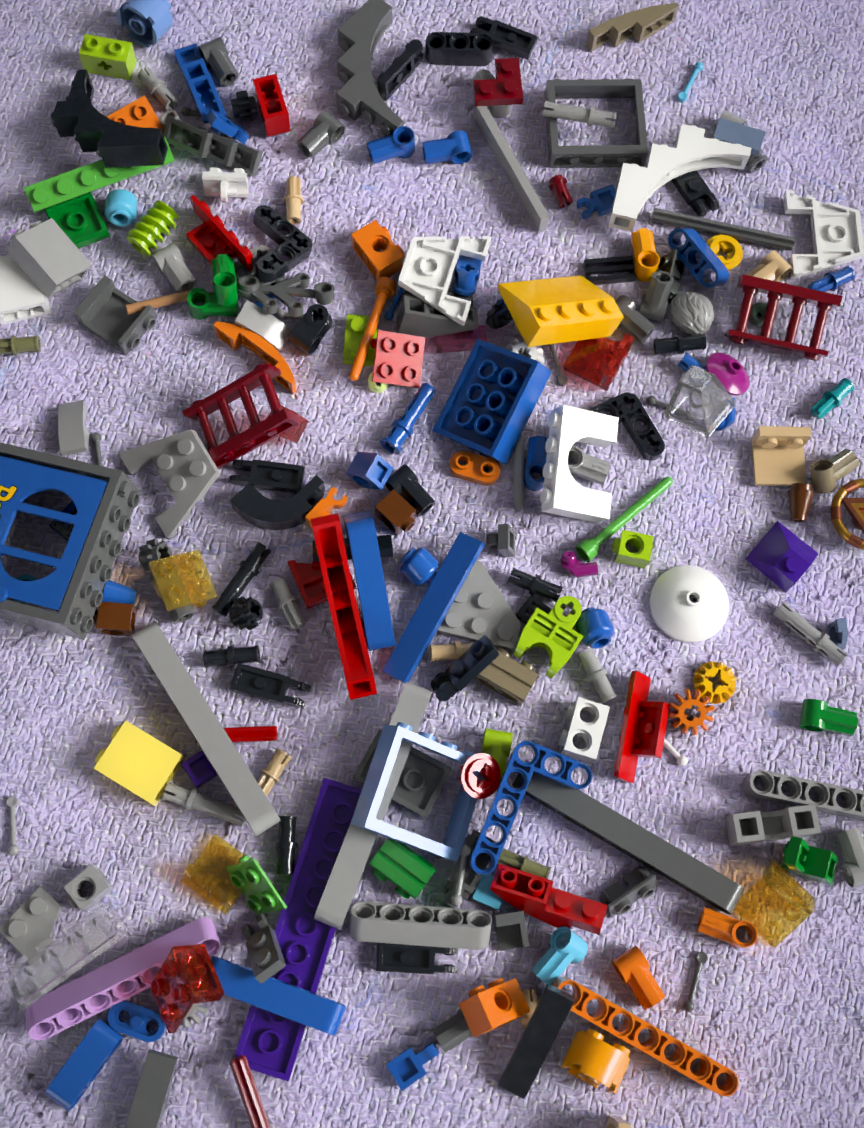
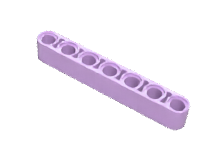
M207 917L196 919L31 1001L25 1007L29 1037L37 1041L50 1038L216 954L221 944L213 921Z

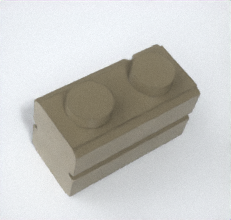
M498 647L499 656L474 679L521 706L539 674L535 673L536 668L525 661H521V663L511 659L512 654Z

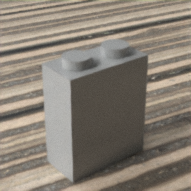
M52 218L44 222H35L25 232L23 230L17 231L10 238L12 242L7 249L11 257L47 298L82 280L92 266Z

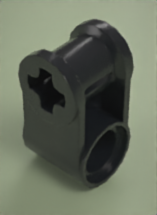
M321 304L310 306L299 323L291 330L288 342L307 355H312L329 329H331L333 323L327 308ZM316 317H324L322 321L319 319L315 320Z

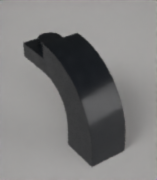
M316 475L293 497L285 500H272L263 496L248 483L230 502L233 510L250 524L268 530H285L306 522L305 516L313 509L311 504L315 505L323 498L325 485L324 481Z

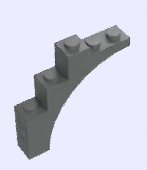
M368 0L338 29V45L345 53L337 60L338 77L344 83L336 92L337 108L344 116L348 115L354 121L362 115L368 123H373L380 128L384 135L389 136L394 133L396 128L403 126L404 121L388 107L380 96L373 81L371 61L381 36L392 24V7L383 0Z

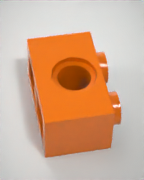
M377 220L351 234L352 248L376 280L380 277L389 278L402 270L405 254L398 244L395 245L387 228L385 226L381 227ZM376 249H383L384 251H382V252H377V251H375V250H376Z
M503 977L487 984V990H485L484 985H481L467 992L469 998L459 1003L473 1038L531 1012L516 978L504 982Z

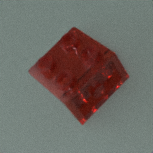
M625 333L621 342L618 340L615 342L607 337L577 341L563 368L608 391L631 349L634 337Z
M204 944L172 947L151 983V993L156 999L160 1009L161 1020L165 1023L169 1034L176 1033L193 1004L220 1001L225 993Z

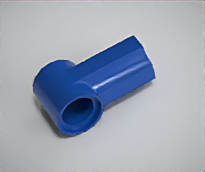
M400 126L396 128L392 135L367 142V149L372 163L376 164L395 157L403 159L411 157L415 152L413 130L407 126Z
M465 131L452 132L444 139L422 142L423 157L426 164L449 160L455 164H463L472 158L468 136Z
M537 435L529 437L524 484L531 491H539L544 488L543 468L547 459L545 445L548 439L546 436ZM534 472L539 473L542 479L536 480L530 474Z

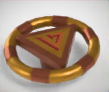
M864 478L852 480L841 486L833 497L830 514L832 524L839 536L846 543L857 549L864 550V540L851 534L842 522L841 514L842 503L851 515L853 525L864 534V498H845L851 492L864 488Z

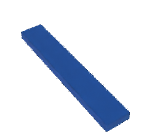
M462 532L459 533L382 671L404 684L409 682L485 545L482 541Z

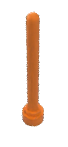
M380 277L377 280L375 286L377 298L349 373L351 381L358 380L385 302L394 295L397 285L395 281L388 277Z

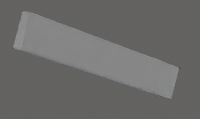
M475 106L474 120L538 233L546 230L549 215L487 106Z

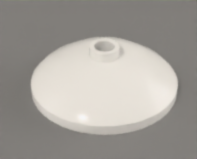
M682 565L669 569L657 579L650 593L649 606L654 622L663 633L680 642L697 643L711 638L723 627L728 617L729 599L723 584L715 575L701 567ZM690 595H693L697 598L696 603L690 601Z

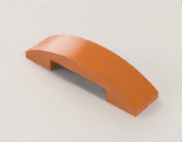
M216 321L213 326L219 339L235 351L243 344L264 361L280 369L281 374L275 377L274 380L290 393L294 394L296 392L295 380L290 367L282 355L269 342L241 326Z

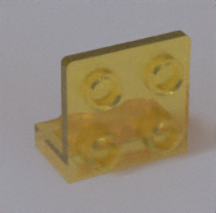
M772 860L765 867L763 876L740 897L734 911L744 921L752 923L756 927L757 933L772 947H776L814 912L816 899L782 869L780 865Z

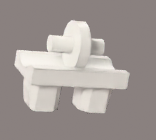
M210 167L208 172H202L204 196L221 197L222 203H227L228 197L248 198L247 173H245L243 168H234L232 172H222L219 168Z

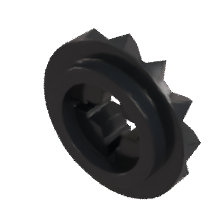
M503 298L497 299V302L491 305V310L486 314V323L492 329L506 326L513 320Z

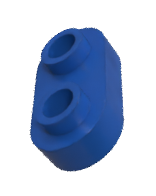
M121 1001L113 1005L108 1013V1023L113 1030L144 1042L159 1040L167 1029V1022L164 1020L163 1014L131 1001ZM123 1010L128 1011L130 1014L127 1022H123L120 1018ZM150 1020L157 1023V1029L154 1032H150L147 1028Z

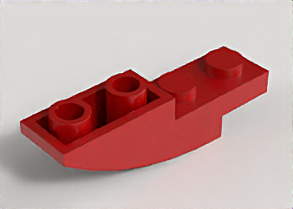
M502 864L498 865L490 890L515 908L524 911V913L554 927L566 926L571 929L573 926L600 935L608 905L553 888L554 881Z

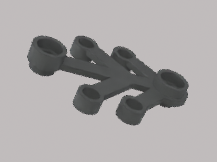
M305 273L296 274L295 277L285 280V274L272 282H264L255 276L246 275L239 278L237 293L245 298L256 299L263 305L264 313L275 314L278 312V301L265 295L271 294L288 307L289 315L299 317L303 315V303L296 301L291 296L315 298L317 303L327 305L334 299V286L328 282H320L314 286V289H305L310 286V276Z

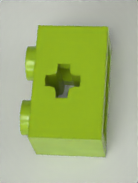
M89 34L84 35L79 56L83 68L87 69L88 73L131 81L137 62L132 42Z

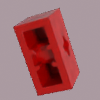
M273 74L253 79L255 97L267 137L290 132L289 114L277 75Z

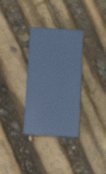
M719 118L713 138L727 143L750 147V154L758 156L766 131Z

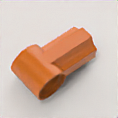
M705 907L699 917L696 930L699 933L729 943L735 948L752 946L758 936L756 927L749 921H741ZM739 926L745 928L748 932V939L745 943L740 942L736 938L735 934Z
M636 945L611 961L615 971L621 980L628 984L643 1010L653 1007L665 998L664 993L649 971L648 961Z

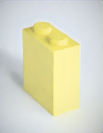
M125 720L123 725H118L111 735L112 741L107 749L103 748L97 755L94 769L153 806H156L165 792L167 784L173 780L182 766L181 763L186 758Z

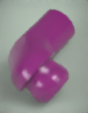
M566 551L562 554L560 563L573 577L598 575L597 562L581 563L572 551Z

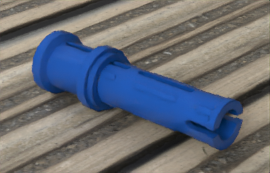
M422 383L402 416L392 422L391 430L386 437L380 440L383 448L390 453L400 454L402 444L406 438L412 436L414 424L436 394L433 386L428 383Z

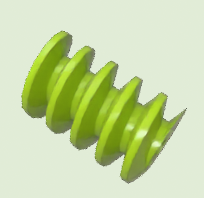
M155 201L153 207L148 209L147 214L141 217V222H137L134 225L135 229L129 230L126 239L135 250L150 257L151 252L148 248L157 250L158 246L154 241L164 242L161 233L169 236L170 231L167 226L175 229L176 224L173 219L178 220V216L164 202Z

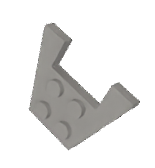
M192 429L119 454L129 473L134 475L154 462L176 501L173 506L155 518L166 538L170 539L175 537L178 533V527L191 515L190 511L196 502L202 500L221 474L198 434Z

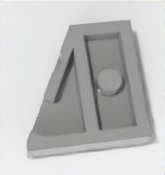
M40 886L0 927V933L36 969H40L44 963L43 958L48 943L51 942L54 926L59 919L63 905L43 886Z

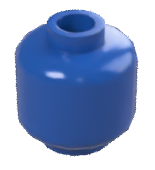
M412 547L399 561L402 564L400 572L416 586H420L424 582L430 585L437 574L436 569L439 566V561L424 547L417 549Z
M594 607L584 609L575 623L578 633L583 635L582 643L593 649L608 645L615 632L607 612L602 609H595Z

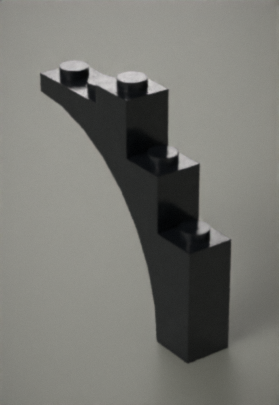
M87 69L77 70L66 101H57L55 109L51 113L52 125L56 127L59 136L74 137L75 141L79 142L82 152H97L98 156L102 157L106 168L164 165L168 147L161 128H142L125 125L111 120L98 112L92 104L94 87Z

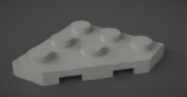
M476 560L437 633L473 642L478 641L485 634L491 639L495 647L515 652L521 623L482 562Z

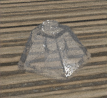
M692 365L678 381L665 410L664 417L709 438L735 407L736 402L715 374Z

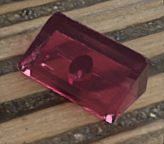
M479 325L474 330L435 336L437 353L471 351L477 339L488 342L484 325Z

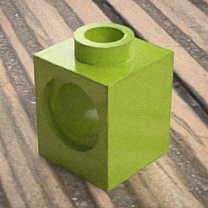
M622 530L618 538L615 537L613 540L611 552L616 553L614 562L645 568L650 561L654 536ZM631 544L635 546L637 552H629L625 545Z

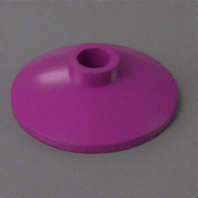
M714 353L707 359L706 371L716 387L727 394L735 396L742 395L748 390L750 379L747 371L739 361L725 353Z

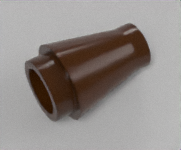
M805 483L791 484V489L788 490L791 513L790 521L806 522L814 496L812 485Z

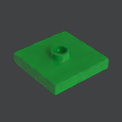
M91 192L45 209L48 219L52 218L78 249L110 237Z

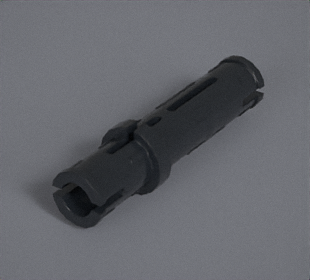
M260 542L256 543L247 559L240 562V569L212 606L213 610H217L224 617L227 616L230 611L229 608L234 605L233 601L240 597L254 576L257 577L260 573L258 569L271 553L269 548L265 549V545Z

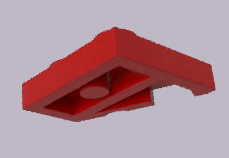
M296 560L287 561L307 609L328 601L319 562L296 563ZM351 575L353 588H354V590H355V589H357V588H356V584H355V582H354V580H353V577H352V575Z

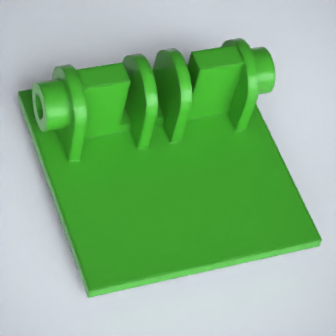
M245 854L238 859L239 863L226 867L230 874L231 882L241 890L246 898L247 906L257 915L287 908L256 859L253 857L249 858Z

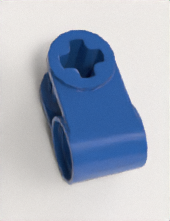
M459 255L455 268L456 278L454 283V291L457 294L463 296L475 294L482 260Z

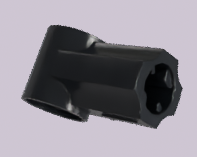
M404 464L389 476L385 485L390 492L394 489L416 510V516L420 517L425 515L435 505V501L418 483L419 481L415 473Z

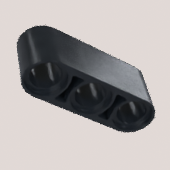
M432 32L428 34L425 40V59L432 65L486 66L492 60L494 41L490 35L485 33Z

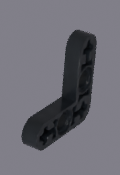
M261 205L255 209L254 225L279 245L257 261L255 270L258 279L264 282H272L306 260L311 254L313 243L308 236L272 207ZM277 230H285L289 234L282 235L279 234ZM284 255L289 257L290 260L283 261L278 256Z
M628 392L622 393L588 409L597 413L605 410L610 412L612 416L619 417L618 424L623 423L640 454L645 459L657 460L663 453L665 443L636 395ZM624 401L627 404H632L630 410L628 407H624L617 413V409L622 407ZM635 421L643 422L646 425V430L643 432L636 431L633 428V423ZM649 443H650L652 446H655V445L657 446V449H656L655 452H654L653 449H651V450H648V449H647Z

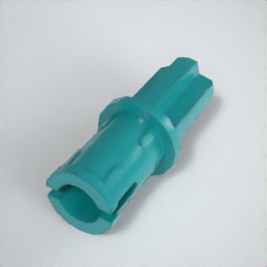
M847 378L841 379L831 390H826L823 397L811 407V415L817 419H822L834 407H839L841 401L855 389L854 384Z

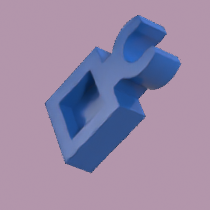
M210 109L206 118L211 125L210 128L215 133L221 136L226 134L231 138L234 137L243 144L247 142L250 137L246 133L247 130L235 125L230 119Z
M613 184L592 191L590 199L581 198L577 201V209L581 207L588 209L582 212V219L590 218L593 212L596 211L599 217L611 213L616 193Z

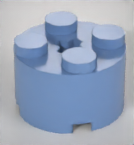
M126 0L117 10V19L122 28L125 26L129 31L127 34L129 38L143 47H150L158 43L173 25V17L170 12L171 4L168 0Z

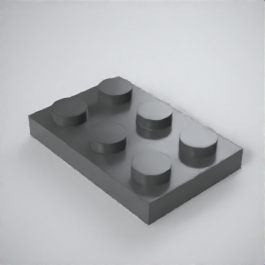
M380 729L353 776V780L364 785L382 733ZM412 747L392 801L426 819L452 768Z

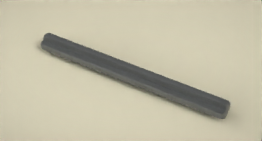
M654 208L651 220L654 222L682 228H692L696 231L715 235H728L734 239L785 250H792L795 244L794 237Z

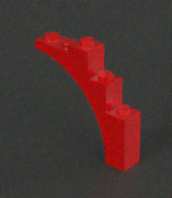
M338 513L312 518L310 520L349 698L352 700L377 694Z

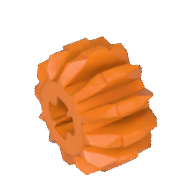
M688 688L684 689L685 698L675 693L674 697L679 702L677 704L668 702L670 707L675 709V711L668 713V718H676L671 725L677 728L682 724L680 731L682 734H686L689 727L693 735L698 734L697 726L706 731L708 728L703 723L704 720L709 722L714 720L713 717L706 714L707 712L714 711V706H704L709 702L710 697L706 695L700 699L701 691L698 689L694 691L692 697ZM692 705H695L694 709L697 711V714L686 718L688 715L684 712L685 709H690Z

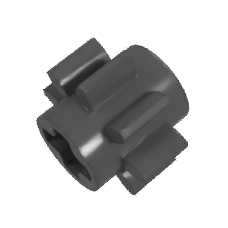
M155 538L146 541V545L139 547L141 550L139 552V561L146 571L153 569V572L157 573L164 571L165 566L171 565L172 552L165 541L158 543Z

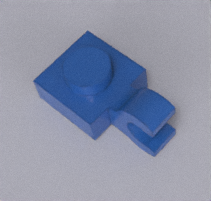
M434 1042L428 1044L417 1054H415L412 1047H409L386 1063V1066L403 1091L427 1074L423 1065L437 1056L439 1050Z

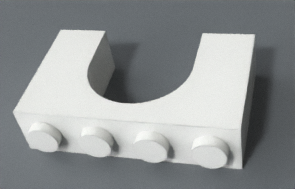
M562 405L551 410L548 418V426L550 427L549 438L545 445L547 459L543 468L544 488L540 495V502L542 503L541 512L595 523L610 518L612 493L588 489L577 483L568 467V454L575 442L603 448L617 443L619 417L568 405Z

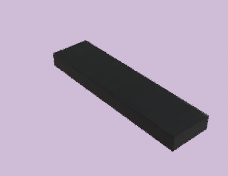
M547 984L499 1079V1087L523 1099L526 1098L574 1004V996Z

